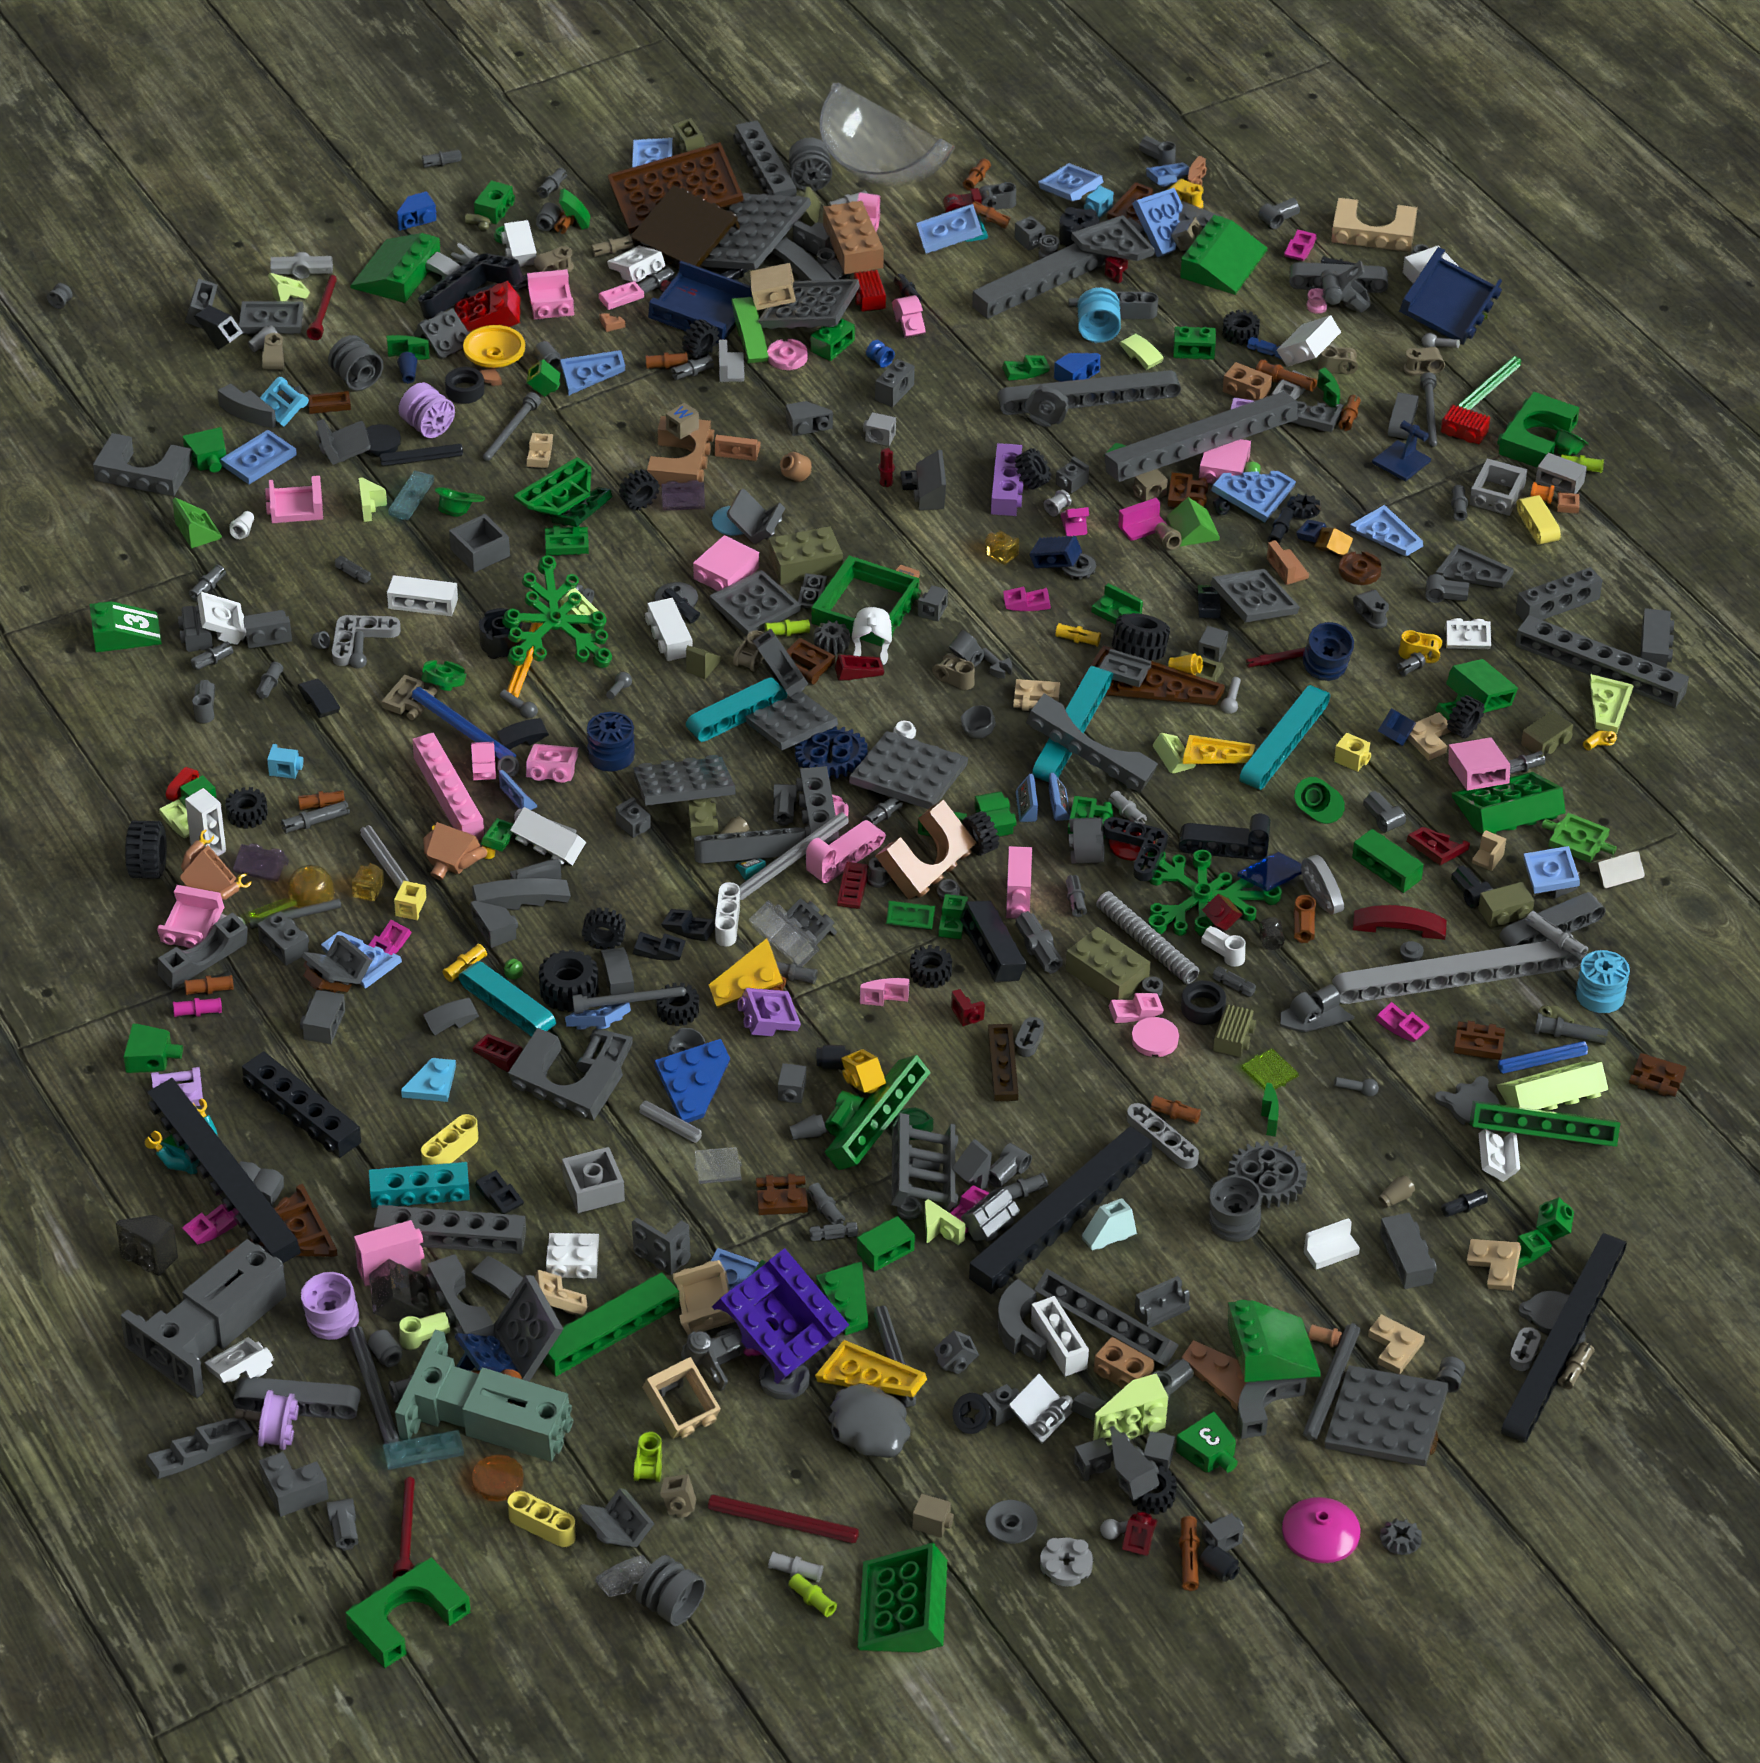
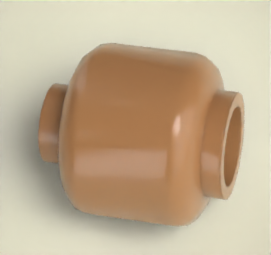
M797 452L788 453L780 462L783 476L795 482L804 481L811 473L812 465L810 459Z

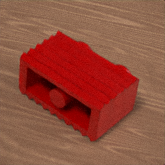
M875 269L874 271L855 272L854 279H859L860 284L855 294L856 305H860L861 311L885 309L886 294L878 271Z
M1453 404L1442 419L1441 433L1480 445L1489 431L1490 416L1470 411V409L1459 408L1458 405L1455 406Z

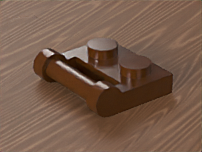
M801 638L786 650L792 659L812 669L810 671L796 664L804 678L811 684H815L819 677L835 663V655Z

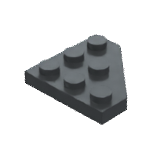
M1124 215L1072 232L1071 239L1083 251L1134 261L1151 257L1155 252L1152 245Z

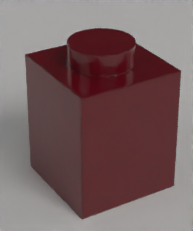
M1217 894L1202 909L1215 926L1226 931L1243 915L1229 898Z

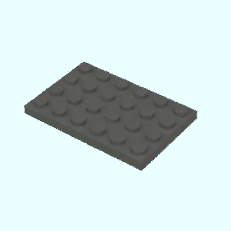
M742 194L744 201L733 204L727 210L732 211L737 216L740 226L739 230L731 227L700 267L756 270L811 205L810 198Z

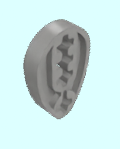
M1319 855L1303 859L1301 864L1302 877L1307 890L1318 905L1331 915L1343 911L1344 902L1340 890L1324 859Z

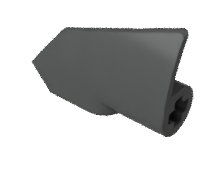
M1330 984L1313 992L1310 996L1307 992L1297 995L1291 1002L1290 1008L1281 1012L1280 1027L1308 1032L1353 1020L1354 1016L1339 1005L1340 994L1336 987Z

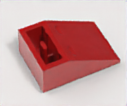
M509 281L496 284L488 290L478 292L472 297L460 300L455 304V312L467 331H474L490 325L512 327L520 323V296Z

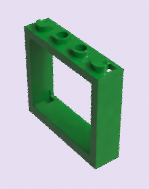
M848 556L812 606V624L820 626V623L827 624L828 620L831 623L838 621L839 625L845 624L852 637L855 618L831 611V609L853 578L903 594L889 614L893 636L895 628L901 625L904 615L910 612L913 602L918 600L921 595L919 578ZM872 631L860 637V640L881 647L884 643V639L875 635Z

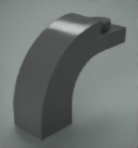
M769 629L753 640L788 695L792 696L802 692L805 686L808 685V682L772 629Z
M1017 1279L1001 1296L998 1307V1333L1004 1346L1013 1355L1022 1350L1026 1356L1041 1363L1047 1355V1341L1022 1322L1023 1318L1032 1311V1304L1036 1303L1037 1292Z
M1306 1378L1248 1382L1240 1394L1237 1426L1241 1439L1266 1435L1268 1418L1264 1408L1276 1400L1304 1396Z

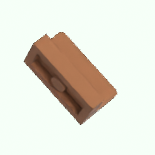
M716 435L715 456L751 461L757 460L761 443L758 440Z
M1276 540L1268 542L1267 560L1286 585L1309 578V573L1290 549L1283 550Z

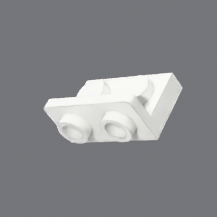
M1458 618L1446 621L1444 627L1446 648L1490 649V621H1484L1483 619L1463 621Z
M1487 1129L1479 1133L1482 1170L1503 1182L1520 1170L1517 1134L1511 1132L1506 1137L1501 1138L1498 1134H1494Z

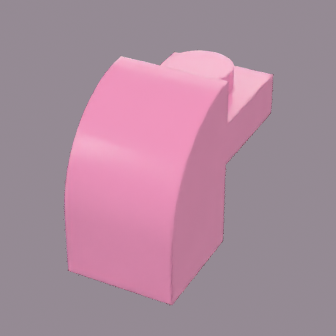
M914 295L895 299L892 302L896 322L901 321L904 337L925 334L926 331L921 314L923 309L918 297Z
M494 742L471 743L473 780L496 779Z

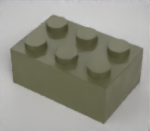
M831 526L769 538V559L780 585L804 581L805 573L822 576L835 575L843 565V553Z
M1097 927L1067 950L1066 971L1110 1001L1126 1000L1142 987L1143 980L1149 977L1150 961Z

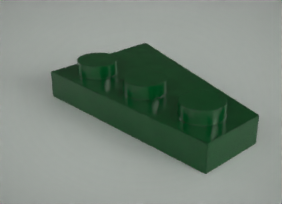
M601 487L595 488L590 491V497L559 516L550 515L552 523L562 524V526H579L613 497L611 490Z

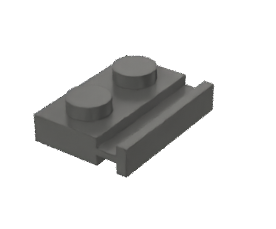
M1110 649L1109 654L1106 655L1099 668L1112 672L1113 680L1140 687L1147 675V671L1151 668V661Z

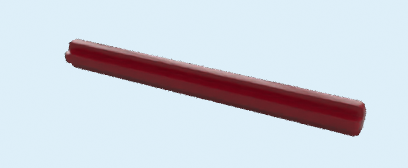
M713 1494L708 1501V1508L710 1510L837 1540L856 1543L859 1536L858 1528Z

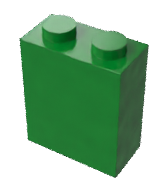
M1484 659L1452 666L1446 685L1461 697L1469 695L1485 705L1484 712L1511 706L1518 690L1516 685Z

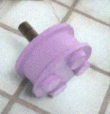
M268 1390L261 1412L245 1411L244 1409L236 1408L235 1419L259 1422L258 1446L263 1447L267 1443L279 1445L280 1450H285L286 1445L291 1446L293 1442L294 1430H292L293 1425L291 1424L292 1420H297L299 1405H297L294 1394L290 1393L288 1397L273 1395V1391Z

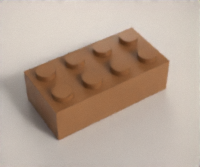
M852 201L850 203L823 207V227L827 235L830 236V243L844 274L883 268L884 248L863 202Z

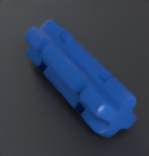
M1250 337L1248 340V349L1254 351L1258 349L1257 352L1270 356L1275 355L1276 358L1282 359L1277 351L1280 346L1276 347V344L1263 340L1259 341V339Z

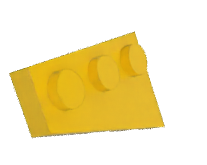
M1189 735L1183 756V764L1247 763L1255 753L1256 745Z

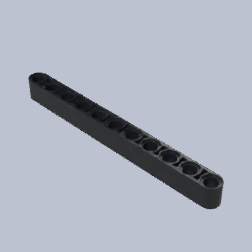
M1602 1233L1504 1420L1501 1434L1523 1443L1527 1442L1559 1377H1561L1566 1367V1362L1573 1354L1624 1255L1627 1241Z

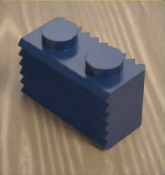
M1074 535L1073 537L1058 536V538L1043 537V539L1040 537L1029 555L1036 569L1074 567L1082 553V549L1077 537Z

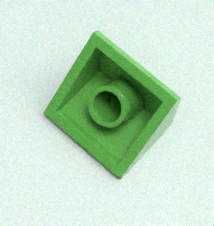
M176 497L172 500L175 524L191 548L219 540L222 537L205 510Z
M1189 497L1167 515L1166 520L1169 526L1181 534L1182 542L1180 546L1220 540L1208 510Z

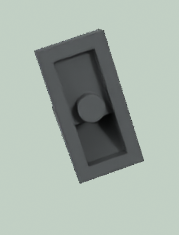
M975 1139L955 1163L953 1170L969 1184L984 1190L988 1187L992 1153Z

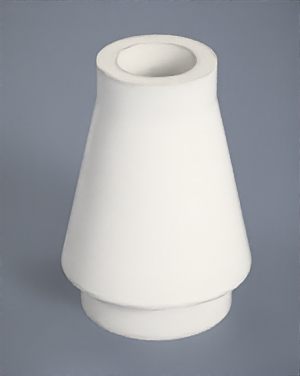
M249 511L243 512L241 516L230 523V534L236 539L246 538L250 533L254 515Z

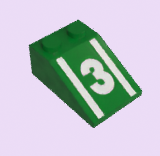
M112 601L89 604L96 652L162 644L157 612Z

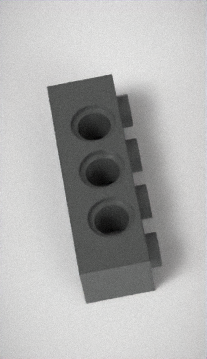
M1589 567L1518 593L1515 613L1523 622L1528 615L1544 620L1600 599L1603 580Z
M827 766L801 768L800 778H796L797 792L801 791V794H799L800 808H804L802 810V823L807 824V827H804L806 837L836 816ZM839 830L824 840V842L829 845L839 838Z

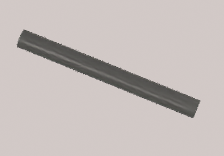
M335 899L282 913L287 918L294 919L341 908L340 899ZM274 914L250 919V928L258 927L257 923Z

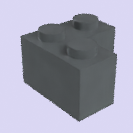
M284 1452L259 1460L261 1480L280 1517L329 1499L327 1480L317 1461L292 1470Z

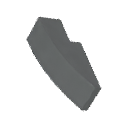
M231 383L217 390L219 407L226 412L249 423L270 428L276 427L275 410L251 390L242 393Z
M624 947L601 950L610 995L634 993V980Z

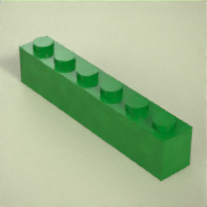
M918 1055L897 1061L885 1076L886 1084L880 1086L878 1091L873 1092L826 1149L824 1153L838 1170L856 1166L931 1073Z
M1479 1101L1472 1102L1469 1125L1476 1128L1615 1147L1618 1144L1620 1122L1616 1120Z
M662 1272L648 1278L644 1283L635 1288L628 1289L617 1298L607 1301L592 1312H587L576 1321L564 1325L563 1331L542 1362L555 1377L679 1308V1290Z

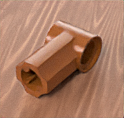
M1309 895L1298 896L1295 901L1293 914L1294 938L1299 943H1308L1310 940H1314L1316 901Z

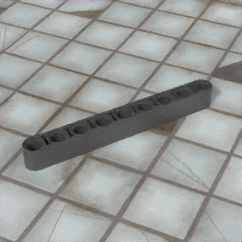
M1167 370L1006 387L999 390L997 399L1003 414L1014 415L1029 413L1028 409L1026 410L1027 399L1030 393L1040 385L1054 388L1066 395L1068 398V409L1173 398L1180 394L1181 386L1176 373ZM1043 404L1045 405L1044 409L1048 410V408H1051L1050 405Z

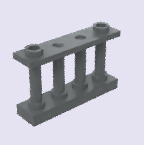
M899 1114L892 1127L891 1205L901 1207L905 1198L911 1196L943 1203V1209L949 1213L952 1208L956 1207L958 1194L955 1193V1171L953 1166L955 1165V1149L958 1144V1135H955V1124H950L945 1135L914 1129L912 1125H909V1115ZM914 1138L943 1144V1154L912 1148V1145L909 1144V1139ZM909 1158L943 1164V1173L912 1167L909 1164ZM909 1177L943 1183V1193L912 1187L909 1184Z

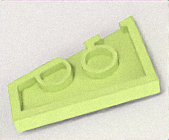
M1591 674L1590 689L1595 729L1607 732L1613 731L1617 734L1633 691V685Z

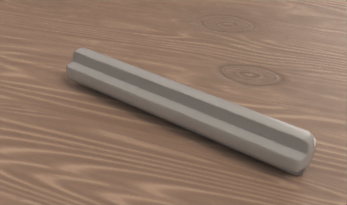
M369 825L360 829L362 838L394 884L400 889L403 881L409 882L408 878L373 828Z

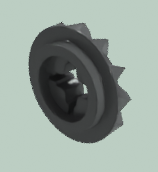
M1080 554L1074 567H1062V570H1064L1065 575H1070L1071 579L1078 577L1081 580L1082 577L1089 578L1090 575L1095 573L1096 562L1092 557Z
M1395 1518L1393 1522L1386 1521L1385 1526L1381 1528L1380 1540L1388 1551L1399 1555H1406L1415 1552L1420 1547L1422 1531L1418 1530L1416 1523H1409L1407 1518L1404 1521H1399ZM1397 1532L1399 1534L1406 1533V1538H1404L1403 1536L1396 1538Z

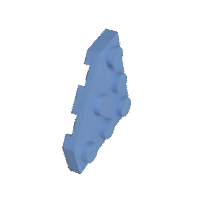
M1175 188L1136 200L1132 203L1152 247L1155 249L1157 257L1169 254L1176 248V243L1171 234L1180 222L1178 216L1182 212L1183 205Z
M1270 471L1269 474L1243 472L1242 475L1223 473L1213 484L1211 491L1261 521L1266 522L1294 488L1296 481L1279 471Z

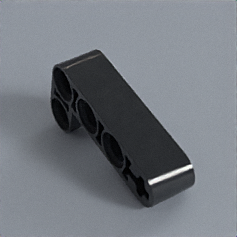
M1258 813L1251 817L1249 829L1187 823L1180 829L1179 849L1188 854H1194L1197 850H1207L1211 853V856L1262 860L1268 854L1271 821L1267 815Z

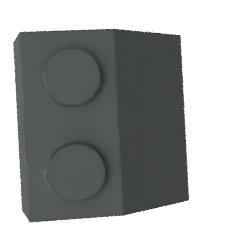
M938 450L916 463V471L912 472V485H916L917 488L914 489V502H918L919 510L944 509L946 478L942 450Z

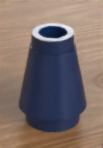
M411 352L400 354L397 360L403 382L405 383L415 381L418 360Z

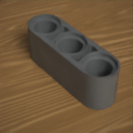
M1112 291L1120 301L1121 319H1153L1157 316V294L1153 292Z
M1398 392L1389 423V437L1407 440L1409 433L1400 429V425L1403 421L1413 425L1418 406V395Z

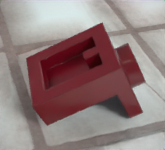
M1110 256L1106 259L1105 275L1116 283H1121L1122 274L1128 269V259Z
M961 989L952 991L951 1009L962 1026L984 1020L985 1004L983 1001L971 1004L969 997H965Z
M1143 1512L1132 1514L1128 1519L1122 1549L1147 1556L1158 1520L1152 1519L1150 1514Z

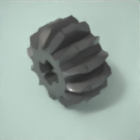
M828 620L827 624L820 623V626L815 628L813 643L815 646L835 656L837 653L843 654L844 650L848 649L850 645L849 629L846 628L845 624L839 625L838 621L831 623Z

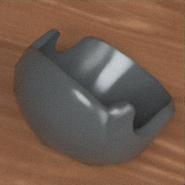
M984 705L973 706L961 715L963 730L970 738H985L995 728V717L990 707Z
M680 1028L669 1040L667 1050L668 1054L672 1055L706 1043L700 1032L693 1028Z

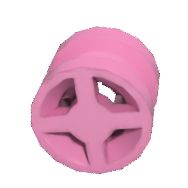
M1314 288L1308 292L1307 309L1310 312L1323 313L1326 311L1327 303L1322 296L1323 289Z

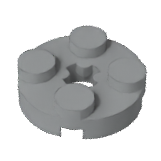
M1052 1538L1047 1541L1045 1548L1041 1552V1571L1044 1576L1046 1574L1050 1577L1051 1582L1056 1585L1075 1586L1080 1584L1081 1580L1086 1576L1088 1578L1092 1572L1093 1556L1087 1542L1084 1540ZM1070 1559L1071 1562L1069 1565H1064V1562L1061 1560Z

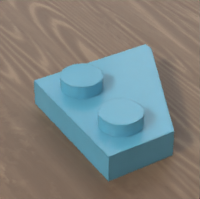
M431 1058L402 1088V1098L448 1102L456 1069V1060Z

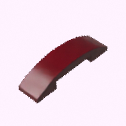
M1379 905L1355 910L1353 930L1376 933L1377 926L1423 931L1422 938L1445 940L1447 920L1418 908Z

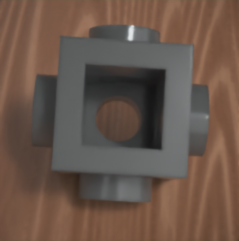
M955 1330L934 1348L939 1366L945 1371L949 1370L957 1374L965 1370L979 1356L971 1337Z

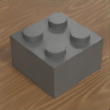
M486 514L449 530L450 550L474 573L510 556L509 536Z

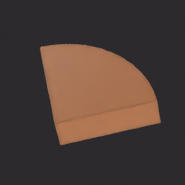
M608 313L599 314L600 322L606 332L625 328L623 318L619 316L616 318Z
M495 368L480 371L484 376L485 383H491V386L502 385V379Z

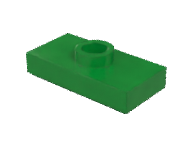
M496 818L483 836L481 845L503 852L515 835L510 831L514 824Z
M889 901L886 924L933 929L935 906Z

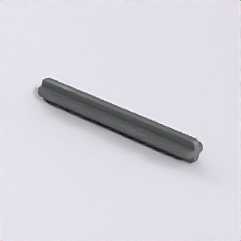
M884 1305L874 1308V1316L887 1357L905 1365L888 1309ZM900 1395L905 1407L916 1405V1395L914 1397Z

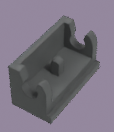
M1176 1276L1136 1294L1134 1312L1144 1325L1149 1328L1154 1327L1190 1310L1188 1289L1182 1291V1280L1179 1276Z

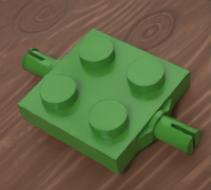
M1568 813L1559 823L1547 820L1546 818L1543 821L1542 828L1554 832L1549 840L1548 847L1560 848L1569 846L1572 856L1589 863L1600 851L1614 855L1617 846L1605 842L1609 836V828Z

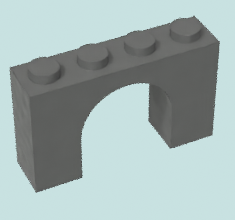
M112 433L93 463L95 481L175 496L193 465L191 448L171 445L159 463L150 467L138 468L127 464L134 453L132 437Z
M537 1028L508 1073L513 1087L519 1091L526 1090L539 1100L544 1101L546 1099L553 1102L556 1107L562 1110L565 1108L571 1110L582 1119L589 1118L594 1121L623 1076L620 1064L598 1055L586 1075L578 1082L571 1085L554 1084L547 1079V1072L562 1047L558 1036Z

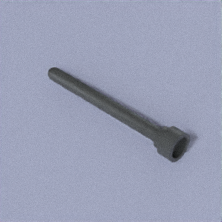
M1427 372L1420 376V386L1425 391L1429 445L1435 447L1437 445L1433 390L1437 385L1435 374Z
M529 392L523 398L522 408L484 453L483 459L485 461L491 460L527 413L538 408L541 404V398L536 393Z
M684 987L594 998L582 997V994L572 995L574 1014L584 1013L590 1007L680 997L686 994V989Z

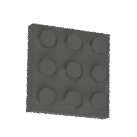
M1265 569L1212 577L1210 583L1244 622L1294 615L1298 613L1300 608Z
M763 570L709 596L710 603L746 636L751 631L764 630L765 623L780 622L801 611V604Z
M803 692L793 694L781 701H776L772 705L758 709L746 716V722L750 727L781 750L807 740L817 733H822L838 726L837 717Z
M525 1275L494 1323L495 1338L500 1341L504 1351L512 1358V1362L518 1369L517 1372L521 1374L522 1380L525 1381L531 1380L563 1331V1327L535 1277Z

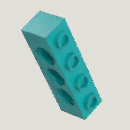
M467 1162L369 1170L372 1208H377L378 1205L409 1206L470 1200Z

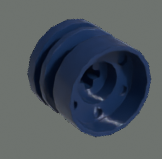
M1333 622L1321 623L1314 627L1309 634L1303 653L1305 670L1319 680L1331 681L1341 677L1348 667L1354 649V639L1351 632L1344 626Z
M604 712L594 716L588 722L587 748L590 763L595 768L611 772L628 767L633 762L635 756L634 725L632 720L619 712Z

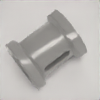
M1058 490L1054 497L1044 501V508L1049 515L1057 516L1062 508L1071 505L1072 500L1065 490Z

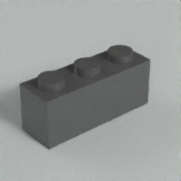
M1645 608L1642 621L1640 658L1665 668L1667 667V662H1672L1673 649H1669L1672 648L1674 635H1670L1674 630V620H1671V611Z
M1410 1213L1381 1218L1379 1235L1404 1289L1432 1284L1434 1273L1437 1272V1266L1434 1258H1430L1426 1241L1422 1240L1418 1223L1413 1221Z

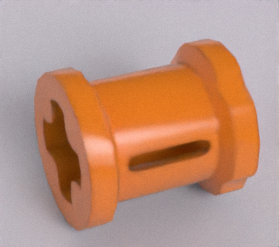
M1533 482L1530 497L1539 495L1543 501L1551 504L1555 485L1547 487Z

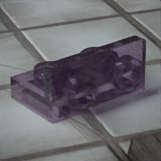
M691 480L687 483L669 481L661 484L663 511L705 509L704 482Z
M250 843L249 846L241 844L233 870L236 873L278 882L283 866L288 865L289 862L284 852L276 848H271V850L262 849V846Z

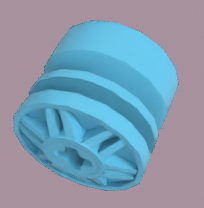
M1093 288L1080 296L1078 300L1079 331L1085 339L1095 343H1102L1112 340L1118 335L1121 329L1120 301L1111 290Z
M1597 950L1587 954L1582 959L1576 988V996L1580 1004L1586 1009L1597 1013H1610L1618 1010L1624 1003L1630 974L1627 961L1619 954L1607 950Z

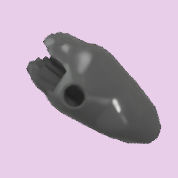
M863 1383L849 1386L836 1393L835 1400L830 1406L833 1412L828 1417L829 1422L832 1424L831 1433L836 1441L854 1448L860 1454L893 1458L902 1451L903 1445L910 1437L911 1430L905 1421L907 1416L906 1408L898 1399L885 1394L878 1387Z

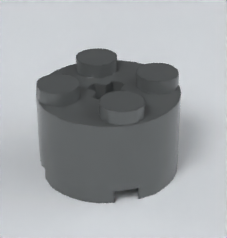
M1070 818V832H1073V834H1069V846L1074 849V851H1071V863L1104 862L1105 848L1103 844L1102 818Z

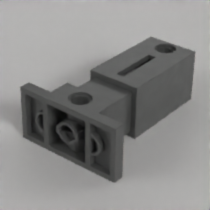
M246 1239L182 1292L183 1301L168 1314L160 1310L148 1321H145L140 1315H135L130 1310H126L121 1314L125 1347L197 1399L204 1393L200 1358L216 1345L223 1350L287 1296L283 1263L279 1258L272 1257L265 1252L260 1245H255Z

